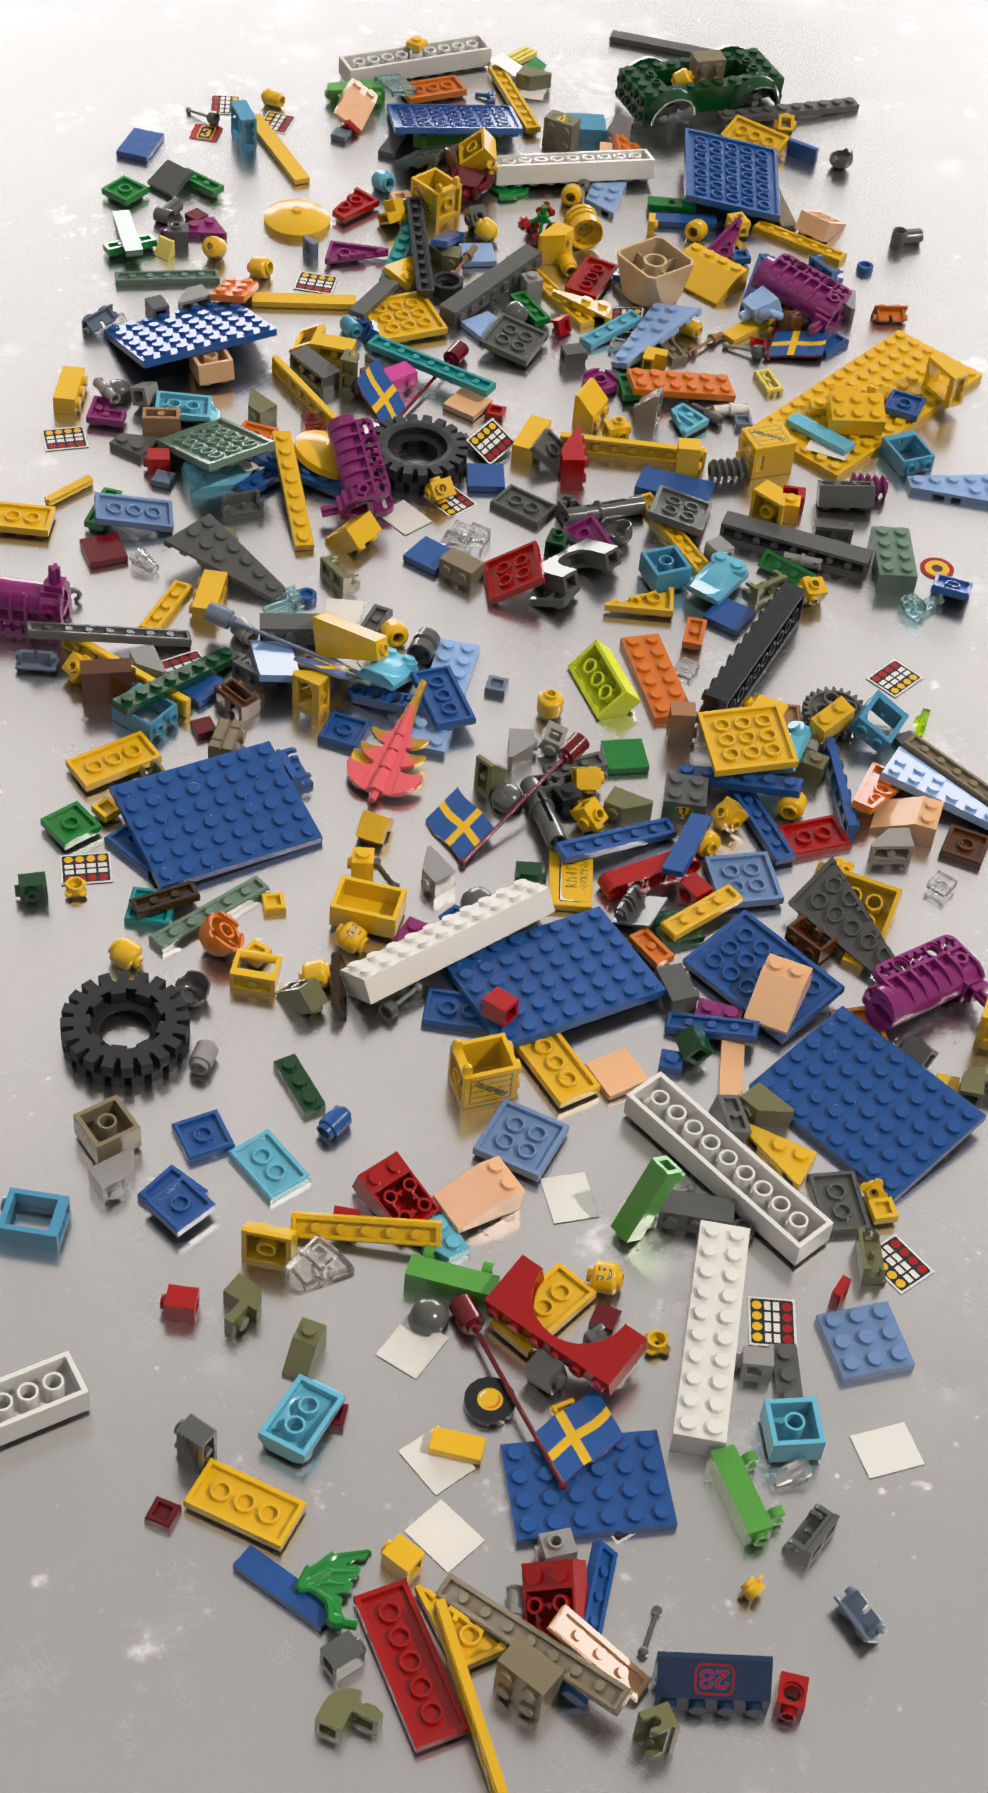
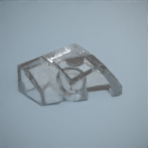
M456 519L451 529H447L440 543L445 546H483L491 538V529L475 522L469 525Z
M317 1234L285 1264L284 1277L304 1291L313 1288L318 1283L331 1282L334 1276L346 1272L348 1275H351L355 1268L337 1248L320 1234Z

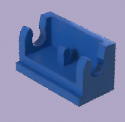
M820 254L810 256L809 266L839 283L843 282V277L838 276L844 272L842 269L833 270L819 260L823 258Z
M296 748L277 749L276 754L296 790L300 791L313 787L314 782L310 779L312 775L310 772L305 771L298 755L288 757L289 754L297 752Z

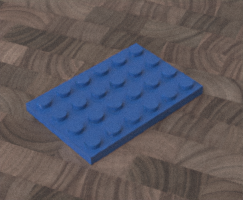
M743 910L683 959L682 965L733 1006L743 1009V1014L746 1012L760 972L770 953L812 967L811 985L787 1035L761 1027L783 1044L844 992L845 986L748 911Z
M657 1429L623 1433V1438L611 1451L582 1468L567 1482L568 1487L566 1490L558 1488L559 1483L535 1441L500 1444V1456L516 1546L537 1544L538 1534L569 1527L571 1528L574 1540L676 1530L678 1523Z

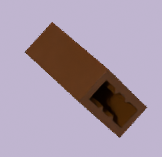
M131 658L80 660L83 706L111 704L112 699L126 693L136 685V682H132V679H136V668L131 666Z

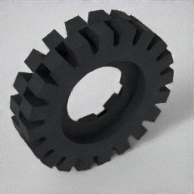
M408 414V421L402 415L393 417V422L386 419L381 422V427L378 425L374 427L390 486L394 484V490L403 492L406 487H410L409 494H419V488L425 490V485L430 483L429 479L440 476L443 479L451 476L453 485L459 482V478H463L467 464L468 443L465 441L464 434L457 432L458 428L453 424L446 426V421L440 418L432 423V416L423 415L422 420H418L417 414ZM404 445H409V447L425 445L428 449L436 452L437 457L428 463H411L402 460L398 456L397 451L402 449ZM371 456L373 462H375V461H376V457H375V456ZM375 471V472H374L375 477H379L378 472Z
M117 971L118 981H113L110 973L99 975V986L91 979L81 984L82 992L75 989L69 996V1003H64L62 1008V1018H60L61 1043L63 1053H66V1059L72 1067L77 1065V1072L85 1078L92 1073V1079L95 1083L104 1085L108 1077H111L112 1087L124 1088L125 1078H130L132 1087L144 1085V1075H147L151 1082L163 1078L162 1069L168 1073L172 1072L177 1067V1060L182 1061L185 1057L187 1046L190 1044L188 1005L184 997L179 998V990L173 985L166 988V980L155 976L149 983V973L137 971L134 980L129 979V971ZM118 1011H135L144 1015L150 1021L152 1031L149 1038L137 1043L134 1048L127 1049V1046L114 1044L110 1046L100 1036L99 1029L103 1020Z

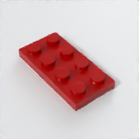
M587 255L565 285L564 292L582 297L588 296L593 300H598L613 279V274L617 270L618 265Z

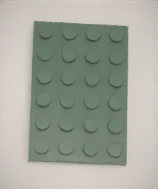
M222 417L156 439L158 447L170 448V453L209 472H217L221 467L234 466L237 464L236 462L251 460L253 456L265 455L270 450L276 449L275 441Z

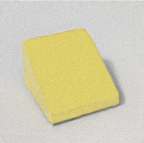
M160 235L154 255L169 261L175 256V241Z

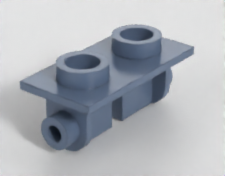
M113 304L103 305L97 312L84 316L81 322L82 328H85L87 334H93L102 329L101 321L107 326L117 320L116 318L119 316L116 311H113Z
M20 649L15 651V659H17L15 669L57 671L59 657L58 653H54V651L38 650V655H35L34 650Z
M851 1585L844 1591L846 1596H834L833 1598L839 1605V1612L852 1622L857 1636L867 1643H879L881 1640L878 1637L883 1636L887 1632L886 1624L874 1608H871L865 1614L863 1610L870 1603L861 1590Z

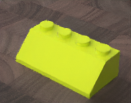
M597 639L568 665L570 672L597 719L603 720L627 715L641 702L611 649Z

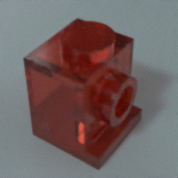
M309 411L301 414L302 432L309 431V428L315 427L316 430L323 431V421L319 413Z

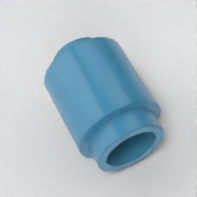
M346 315L341 318L340 328L349 338L357 339L362 335L363 327L353 316Z

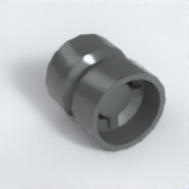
M428 627L418 629L407 649V654L414 656L419 665L430 663L441 641L439 634Z

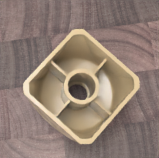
M655 236L618 249L617 260L621 291L628 300L639 306L651 308L654 303L672 305L680 299L695 261L661 236Z

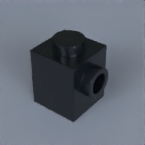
M571 781L553 787L552 801L555 806V812L561 819L572 816L570 811L583 800L581 790Z

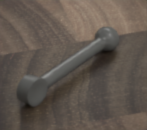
M374 858V866L382 871L390 881L391 886L400 887L399 882L394 881L381 865V859Z
M656 1605L651 1609L652 1618L643 1645L638 1649V1655L641 1658H645L649 1654L648 1645L657 1618L662 1615V1608Z

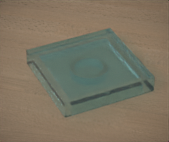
M399 73L374 77V82L391 97L415 95L417 92V88Z

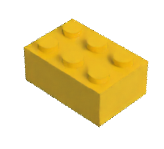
M829 392L825 406L827 427L838 434L882 436L886 424L883 393Z
M342 875L330 904L329 925L339 926L341 923L345 925L348 921H353L364 928L369 934L393 939L406 909L407 889Z

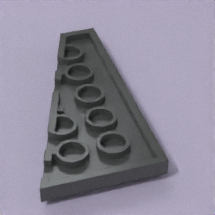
M210 513L164 540V546L175 548L179 551V554L185 557L187 555L197 560L198 564L209 570L228 572V577L233 579V583L246 586L252 593L271 603L286 594L287 588Z
M833 856L788 901V905L799 915L805 913L808 916L807 921L815 928L820 926L824 931L823 934L828 939L834 936L838 937L837 946L859 962L871 974H873L876 965L895 957ZM895 965L896 968L903 970L900 965Z

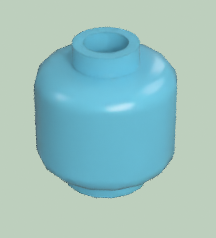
M379 169L372 175V186L375 190L388 193L395 186V176L389 171Z

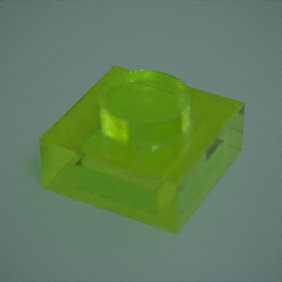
M925 708L922 709L920 716L916 715L913 727H917L916 734L922 738L931 711Z

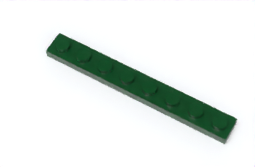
M223 647L112 699L111 707L128 716L232 666V661L240 657V655L229 648Z

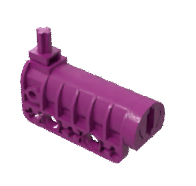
M786 253L781 254L776 259L767 256L758 266L751 282V286L756 290L764 286L779 298L782 305L790 307L791 310L801 311L803 317L809 318L811 325L807 330L810 331V335L816 334L819 331L825 333L828 330L830 333L841 323L844 317L843 306L850 300L852 294L848 287Z
M343 414L333 418L327 424L326 432L340 480L342 496L335 497L336 503L320 507L322 517L339 514L341 520L345 518L350 520L367 511H371L374 518L392 513L394 505L391 496V486L372 420L369 418L354 420L353 414ZM363 425H367L368 427V433L366 434ZM371 456H375V457H376V461H375V462H373ZM375 471L378 472L379 477H375V475H374V472H375ZM380 487H384L385 491L381 492ZM382 499H385L388 508L383 507Z
M58 563L48 565V577L45 578L44 582L0 576V632L27 636L26 621L64 623V619L70 616L72 611L70 582L67 581L66 577L61 576V569Z
M942 935L876 965L872 975L877 983L865 990L862 996V1003L866 1006L864 1015L868 1022L876 1029L886 1031L955 998L959 1002L966 1000L969 1004L978 1001L985 1007L988 997L986 993L988 982L984 980L985 973L977 958L954 936ZM927 951H934L937 955H931ZM895 965H900L904 967L905 970H900L896 968Z

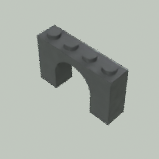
M586 538L542 562L546 583L538 587L566 595L580 587L577 574L578 568L591 567L610 571L621 564L619 547Z

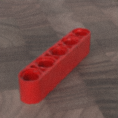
M668 851L607 871L598 878L597 883L609 900H617L627 894L630 886L638 885L641 888L640 891H644L680 879L681 877L662 874V867L671 852ZM694 856L684 877L695 873L700 868L701 863L696 856Z

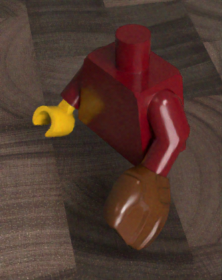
M450 147L444 148L445 161L450 168V177L458 176L460 178L462 202H467L468 199L477 200L482 194L491 189L495 176L493 173L499 168L496 162L493 167H491V160L487 162L489 171L461 166L458 168L457 153Z

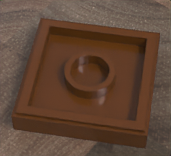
M951 824L941 847L939 857L980 870L988 850V836Z

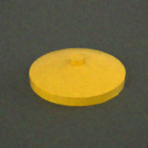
M302 199L282 200L270 205L265 210L264 226L268 232L281 239L303 241V237L307 235L316 239L329 230L330 214L323 206L312 201Z
M309 430L300 433L294 443L297 459L309 470L323 477L339 480L327 432Z

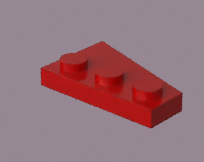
M355 187L352 194L349 193L347 199L341 201L332 210V216L342 223L348 222L378 207L379 200L362 189Z

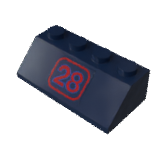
M658 1651L651 1677L652 1707L668 1701L673 1713L676 1711H688L691 1714L700 1715L705 1712H711L722 1716L746 1714L749 1717L766 1715L771 1702L773 1656Z

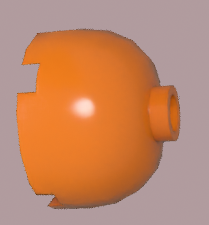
M221 911L217 914L213 912L206 917L199 929V940L203 949L207 953L220 958L228 957L236 953L238 948L241 949L245 943V936L243 932L239 933L237 921Z

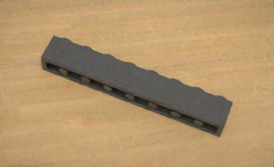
M527 244L519 248L439 305V315L442 320L453 327H457L461 324V321L468 319L521 281V273L535 271L540 268L542 264V251Z
M727 510L721 523L719 536L721 535L727 541L763 551L768 549L781 556L787 551L789 553L800 555L804 553L806 556L822 558V567L864 579L870 567L874 551Z

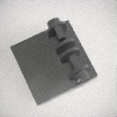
M638 885L630 886L627 894L620 900L618 907L614 909L612 922L619 925L650 928L668 901V898L642 895L641 888Z

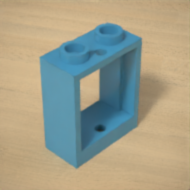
M246 99L231 101V132L241 150L257 148V118Z
M914 430L882 437L879 452L900 477L932 470L935 454ZM911 450L916 458L904 460L898 452Z
M137 683L134 687H132V688H131L130 690H128L127 692H129V691H131V690H133V689H135V688H137V687H139V686H141V685H143V684ZM165 697L148 705L147 707L160 714L150 723L133 713L126 716L111 707L112 720L135 733L142 731L149 741H152L178 720L177 703Z
M878 689L866 701L848 728L880 754L892 743L909 715ZM870 710L892 728L888 736L865 718Z
M10 1187L7 1197L4 1196L1 1202L0 1243L58 1252L71 1212L70 1197ZM14 1206L54 1212L49 1229L43 1230L9 1224Z

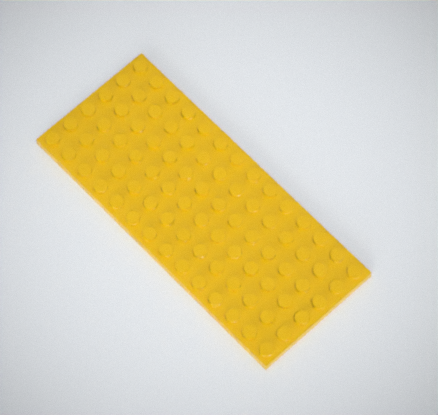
M897 330L753 426L770 424L772 420L782 422L796 442L794 458L833 480H839L878 453L882 437L908 432L944 407L937 398L922 386L929 356L941 352L932 346L924 344L919 339ZM951 358L969 374L965 391L981 381L983 374ZM940 371L938 381L948 388L950 379ZM884 383L891 386V391L896 389L927 398L926 404L916 422L885 414L886 424L882 436L840 434L856 443L855 449L849 452L845 460L805 449L811 438L786 425V420L796 412H799L827 427V416L812 415L809 400L810 398L818 397L828 398L830 388L834 385L856 386V392L867 393L868 385ZM890 393L883 394L884 404L887 401Z

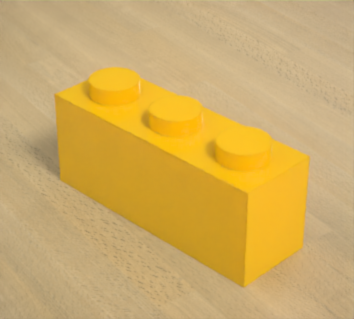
M63 366L53 395L54 413L76 415L77 409L81 408V397H84L85 386H88V376L85 375V368Z
M530 415L512 444L511 459L532 465L534 460L538 458L530 451V448L546 427L553 432V428H551L552 420Z
M204 569L202 577H198V589L194 590V602H190L189 614H192V622L214 625L204 621V615L211 602L222 606L228 589V572Z

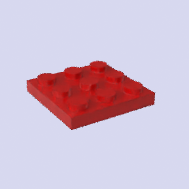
M536 540L485 561L484 573L488 596L492 605L546 583L540 549Z

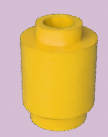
M266 88L261 94L264 104L275 108H282L285 104L286 98L281 92Z
M563 253L559 256L557 262L562 274L571 278L578 269L571 253Z
M691 318V323L688 325L683 324L679 327L680 333L692 338L700 336L703 331L702 323Z

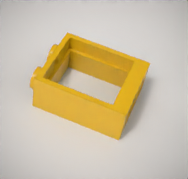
M944 352L937 353L928 358L922 386L944 406L951 408L962 404L969 374ZM940 371L950 379L948 388L938 381Z

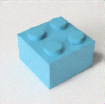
M816 1397L764 1399L760 1421L769 1463L821 1460L826 1440Z

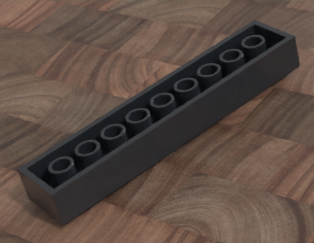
M784 582L780 588L776 589L773 599L770 598L765 610L762 609L760 611L758 620L753 621L750 631L745 632L742 642H738L734 653L728 656L726 665L720 667L718 676L713 677L710 687L703 691L701 697L703 704L699 712L739 708L741 706V702L748 696L800 621L806 589L788 582Z

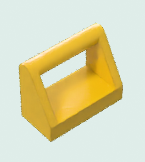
M317 324L299 330L289 349V353L305 346H309L317 353V343L322 333L326 334V325ZM303 338L311 339L310 342L300 344Z
M294 670L292 675V705L319 717L330 703V675L321 671ZM301 681L312 686V698H300Z
M238 948L229 973L230 989L275 996L283 956ZM241 958L275 964L273 973L239 968Z

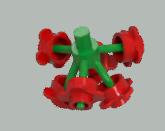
M547 201L541 207L536 208L537 217L528 220L527 216L523 218L520 216L518 221V228L521 231L524 230L527 234H533V238L529 239L534 240V244L537 245L539 234L543 230V224H548L545 228L546 230L555 223L549 219L555 215V210L550 207V203Z

